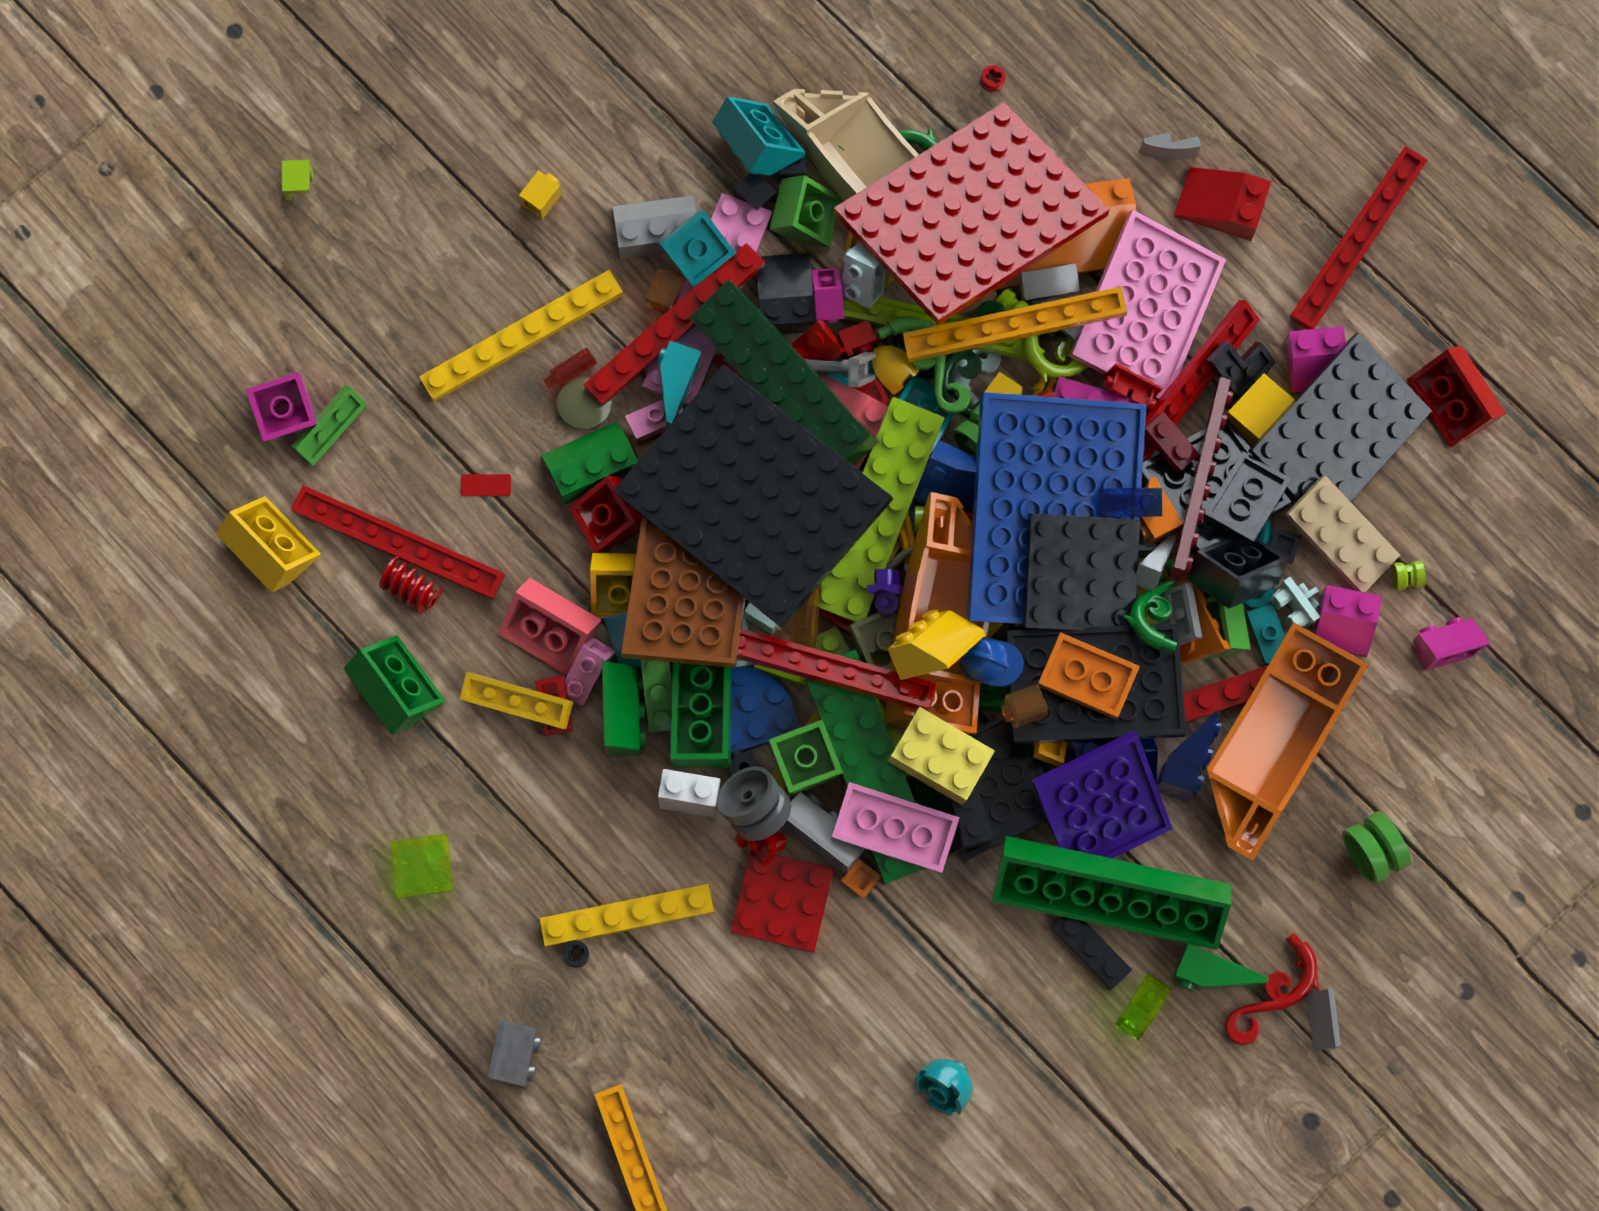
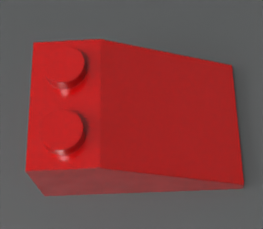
M1190 167L1174 217L1252 241L1272 181L1248 173Z

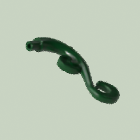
M988 300L978 306L975 315L980 317L990 313L1004 312L1007 309L998 301ZM974 349L951 353L946 357L942 396L948 403L958 400V394L955 391L946 389L947 385L951 383L952 371L958 362L964 359L967 360L966 366L962 367L959 365L957 367L959 374L966 379H974L982 370V361L972 351ZM934 372L931 373V377L933 378V380H934ZM968 406L965 411L959 414L970 418V413L974 409Z

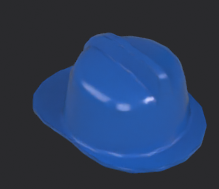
M982 638L960 659L961 670L967 678L997 687H1004L1015 682L1021 675L1024 664L1022 654L1015 646L991 638Z

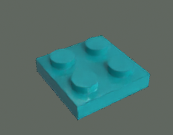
M703 209L659 243L692 287H695L736 254Z

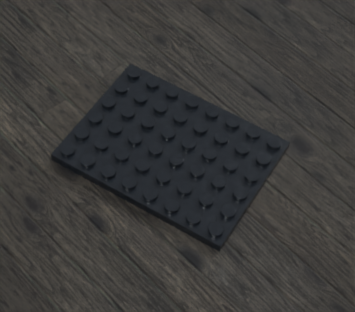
M722 365L613 490L618 497L781 629L893 501V497L725 365Z

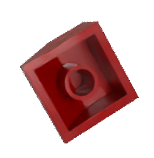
M607 476L568 507L594 553H600L627 541L640 532L642 515L613 491L623 480L624 477Z

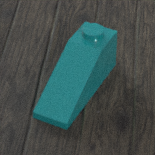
M673 341L669 342L667 349H661L657 364L660 365L666 429L679 416L701 363V351Z

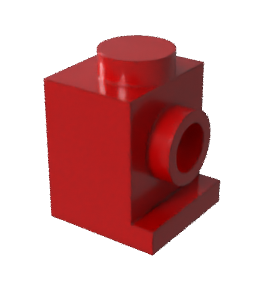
M869 320L838 331V343L842 348L846 349L843 353L846 360L864 352H872L876 348V344L881 342L876 332L877 328H872Z

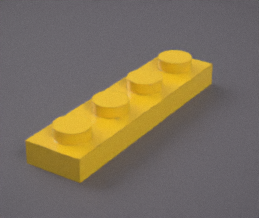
M466 672L459 699L561 729H567L573 701L471 672Z

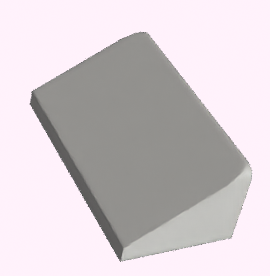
M1325 989L1307 994L1314 1050H1330L1340 1047L1341 1042L1334 990Z

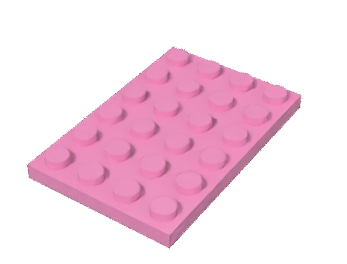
M1135 210L1130 211L1096 289L1097 292L1122 286L1127 316L1083 325L1077 341L1072 346L1069 357L1102 374L1108 371L1115 363L1127 367L1130 371L1143 378L1150 379L1163 388L1153 398L1157 402L1182 369L1226 259Z

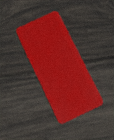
M463 474L461 476V495L510 496L511 475Z

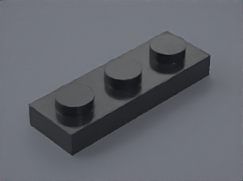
M1062 917L1051 927L1060 939L1110 990L1132 971L1127 963L1087 922Z

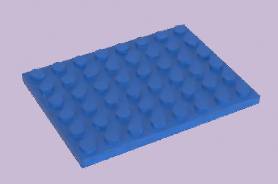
M990 392L980 393L967 606L968 621L1022 624L1028 513L1139 520L1146 404Z

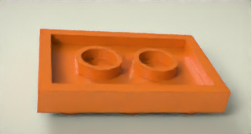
M1060 632L1038 686L1117 720L1140 666Z

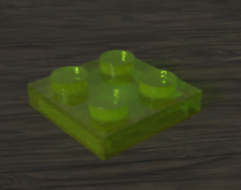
M448 834L390 841L397 899L455 891Z

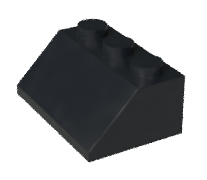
M915 777L911 778L919 805L960 817L947 857L992 843L994 837L977 785L973 788L967 801L961 805Z

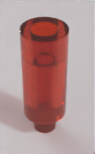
M586 347L549 370L551 375L543 379L548 389L556 384L561 387L595 366L597 362Z

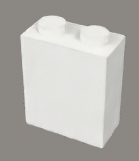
M663 769L658 795L660 809L716 818L718 810L716 801L721 789L720 778Z

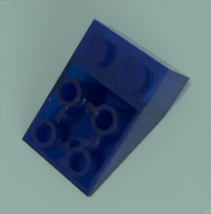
M1216 711L1167 757L1156 783L1159 793L1186 802L1191 795L1196 796L1197 791H1200L1205 776L1200 774L1201 769H1205L1206 764H1209L1213 753V748H1210L1209 745L1217 738L1222 722L1218 721L1220 712Z

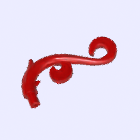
M1294 932L1286 941L1295 950L1293 953L1297 956L1296 967L1302 966V975L1298 985L1291 992L1282 994L1280 992L1281 986H1285L1287 989L1291 987L1290 977L1286 973L1279 971L1270 974L1264 987L1266 994L1271 1000L1240 1007L1227 1017L1225 1032L1234 1043L1248 1045L1254 1042L1259 1034L1258 1020L1253 1017L1250 1018L1251 1027L1248 1031L1241 1032L1238 1030L1236 1021L1240 1016L1250 1013L1282 1010L1301 1001L1310 992L1312 987L1316 991L1320 990L1315 953L1306 941L1303 943Z

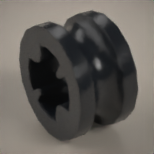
M581 941L569 942L563 950L565 962L573 968L583 967L589 960L590 953L588 947ZM573 947H580L579 950H584L585 952L583 956H580V961L573 962V957L571 959L568 957V953L573 952Z

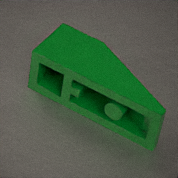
M1188 943L1183 949L1172 979L1178 981L1177 985L1179 987L1193 991L1194 988L1203 990L1263 986L1267 983L1269 977Z

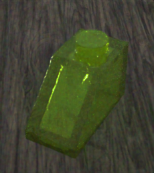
M1147 973L1122 1010L1115 1025L1121 1028L1124 1033L1131 1035L1139 1041L1155 1019L1172 988L1150 973Z

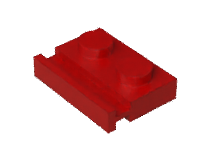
M822 319L817 321L791 344L804 359L835 361L846 351L844 347H841L837 337Z

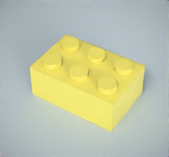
M919 707L887 762L963 805L995 751Z

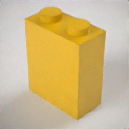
M1263 374L1228 411L1227 418L1236 430L1254 445L1295 399L1266 374Z

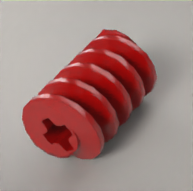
M395 557L383 571L379 587L382 590L389 588L388 593L391 596L398 594L397 599L400 602L407 600L409 608L416 607V612L419 615L424 614L436 604L444 588L440 587L433 591L435 584L433 580L424 585L426 577L424 574L415 579L417 570L413 568L406 573L407 563L404 562L398 567L396 566L398 557Z

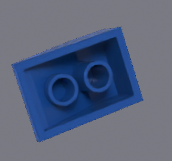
M938 440L922 474L913 500L926 505L929 493L934 492L958 498L964 506L962 510L973 513L977 457Z

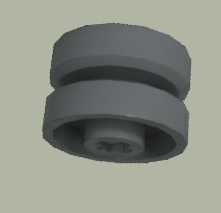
M757 766L744 768L733 774L723 784L716 801L720 813L730 822L737 834L748 841L763 840L775 834L785 824L792 806L789 796L778 785L771 773L765 768Z

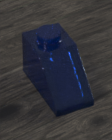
M1162 488L1098 489V517H1162Z

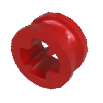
M990 65L983 70L980 79L981 86L986 91L997 92L1003 87L1006 75L1001 67ZM990 74H993L994 77H999L997 83L987 80Z

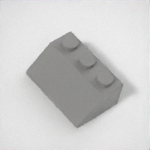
M693 195L612 206L620 259L666 253L659 243L697 213Z
M800 792L791 801L790 815L783 827L846 875L867 849L832 838L838 815L833 811H830L828 814L820 808L822 803L811 794L805 796Z

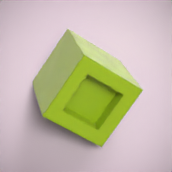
M282 161V193L285 200H291V193L309 192L310 180H313V169L310 161Z

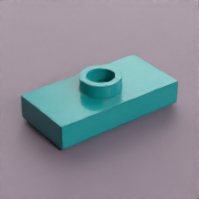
M1273 604L1248 611L1245 614L1264 666L1271 662L1285 637Z

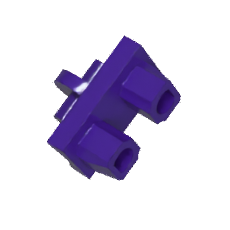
M874 569V585H867V593L877 595L875 607L878 612L885 615L893 614L900 605L897 594L902 595L903 586L900 585V571Z

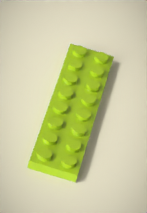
M891 398L876 436L880 442L871 449L862 473L893 497V501L818 586L810 605L854 623L866 618L875 594L867 593V585H874V569L886 568L945 417L898 398Z

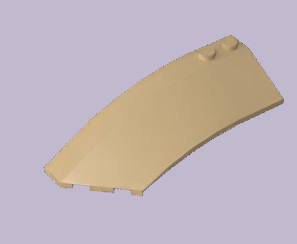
M793 89L773 101V105L798 143H804L808 158L843 201H846L919 155L886 118L870 97V93L859 92L857 96L843 95V91L821 90V94L805 93V89Z

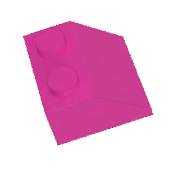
M1343 326L1288 333L1283 343L1291 393H1301L1345 345L1346 339Z
M300 372L246 389L263 442L317 425L312 401L304 377Z
M1326 585L1320 595V605L1317 612L1320 618L1316 620L1314 634L1350 654L1367 657L1378 624L1382 596Z
M1462 617L1447 621L1446 626L1436 628L1435 625L1419 630L1420 634L1413 640L1424 671L1475 657L1490 644L1486 635L1472 618L1463 621Z

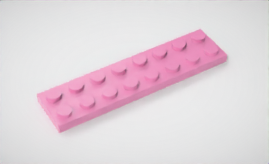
M722 193L711 220L735 252L747 243L757 253L772 218L773 211L762 207L759 210H755L748 202ZM687 279L677 302L695 288L690 285ZM697 326L676 342L701 351V363L684 402L686 406L702 389L713 362V357L718 350ZM656 360L648 370L642 389L662 397L660 365L657 364Z

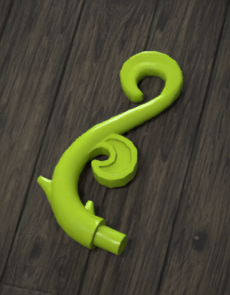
M1030 336L1022 339V347L1027 361L1037 370L1044 382L1048 381L1047 376L1055 378L1072 377L1089 367L1069 357L1074 344L1072 341H1064L1056 346L1055 357L1060 363L1065 361L1066 356L1070 359L1068 365H1056L1042 355L1045 351L1039 347L1038 338Z

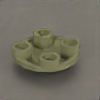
M583 376L572 379L563 386L558 394L557 407L559 416L565 423L574 428L595 430L599 428L600 424L609 415L612 400L602 407L584 388L583 384L590 377Z

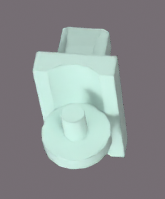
M1288 577L1280 584L1277 591L1270 598L1271 603L1276 609L1279 610L1288 604L1293 610V613L1286 618L1289 627L1294 622L1308 629L1320 618V615L1315 610L1320 605L1314 598L1320 592L1317 587L1309 591L1304 583L1297 586L1293 579Z

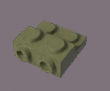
M899 608L893 614L885 615L879 612L848 626L859 650L858 656L861 662L890 670L891 656L888 648L894 641Z

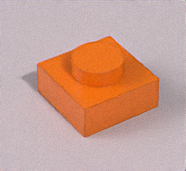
M858 859L841 880V883L864 900L880 880L881 875Z

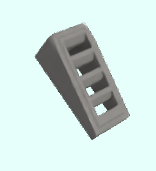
M1169 535L1139 564L1136 572L1138 586L1151 591L1155 590L1170 558L1176 541L1175 536Z

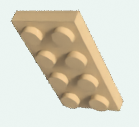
M1326 475L1321 476L1285 514L1292 524L1356 591L1365 593L1400 556L1392 545Z

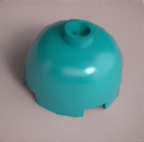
M938 1058L927 1063L914 1077L913 1082L917 1092L922 1089L931 1098L927 1102L931 1107L948 1116H951L954 1112L960 1115L968 1105L973 1091V1084L966 1066L959 1061H952L950 1059Z

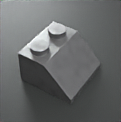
M499 1020L488 1078L493 1083L527 1089L528 1082L533 1083L536 1066L532 1065L534 1053L539 1054L542 1037L537 1036L538 1030L510 1021Z

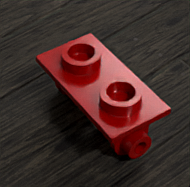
M1117 363L1102 376L1105 378L1103 385L1106 386V390L1122 398H1125L1129 391L1131 392L1130 402L1146 404V409L1150 410L1156 404V400L1153 398L1163 390L1162 387L1150 379L1143 378L1130 371L1127 367L1120 366Z

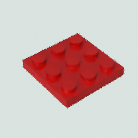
M750 850L731 933L815 953L834 868L773 854L769 863L762 864L756 852Z

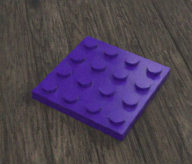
M1134 731L1031 780L1057 847L1113 859L1173 829L1140 739Z

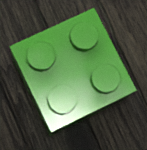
M823 720L769 739L768 746L789 797L842 777L843 771Z

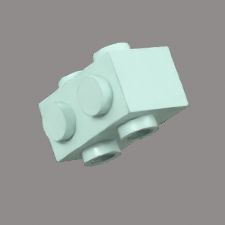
M858 242L853 248H848L843 257L845 265L841 277V283H843L842 295L869 309L884 294L886 270Z

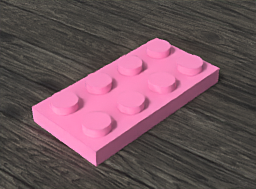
M849 782L832 838L942 873L960 817Z

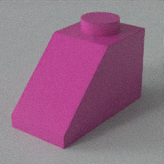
M839 268L812 270L816 320L822 319L825 323H832L838 319H844Z

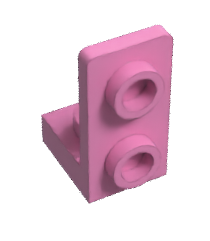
M592 638L581 647L565 679L569 699L581 706L586 703L602 672V662H611L616 654L614 649L595 638Z

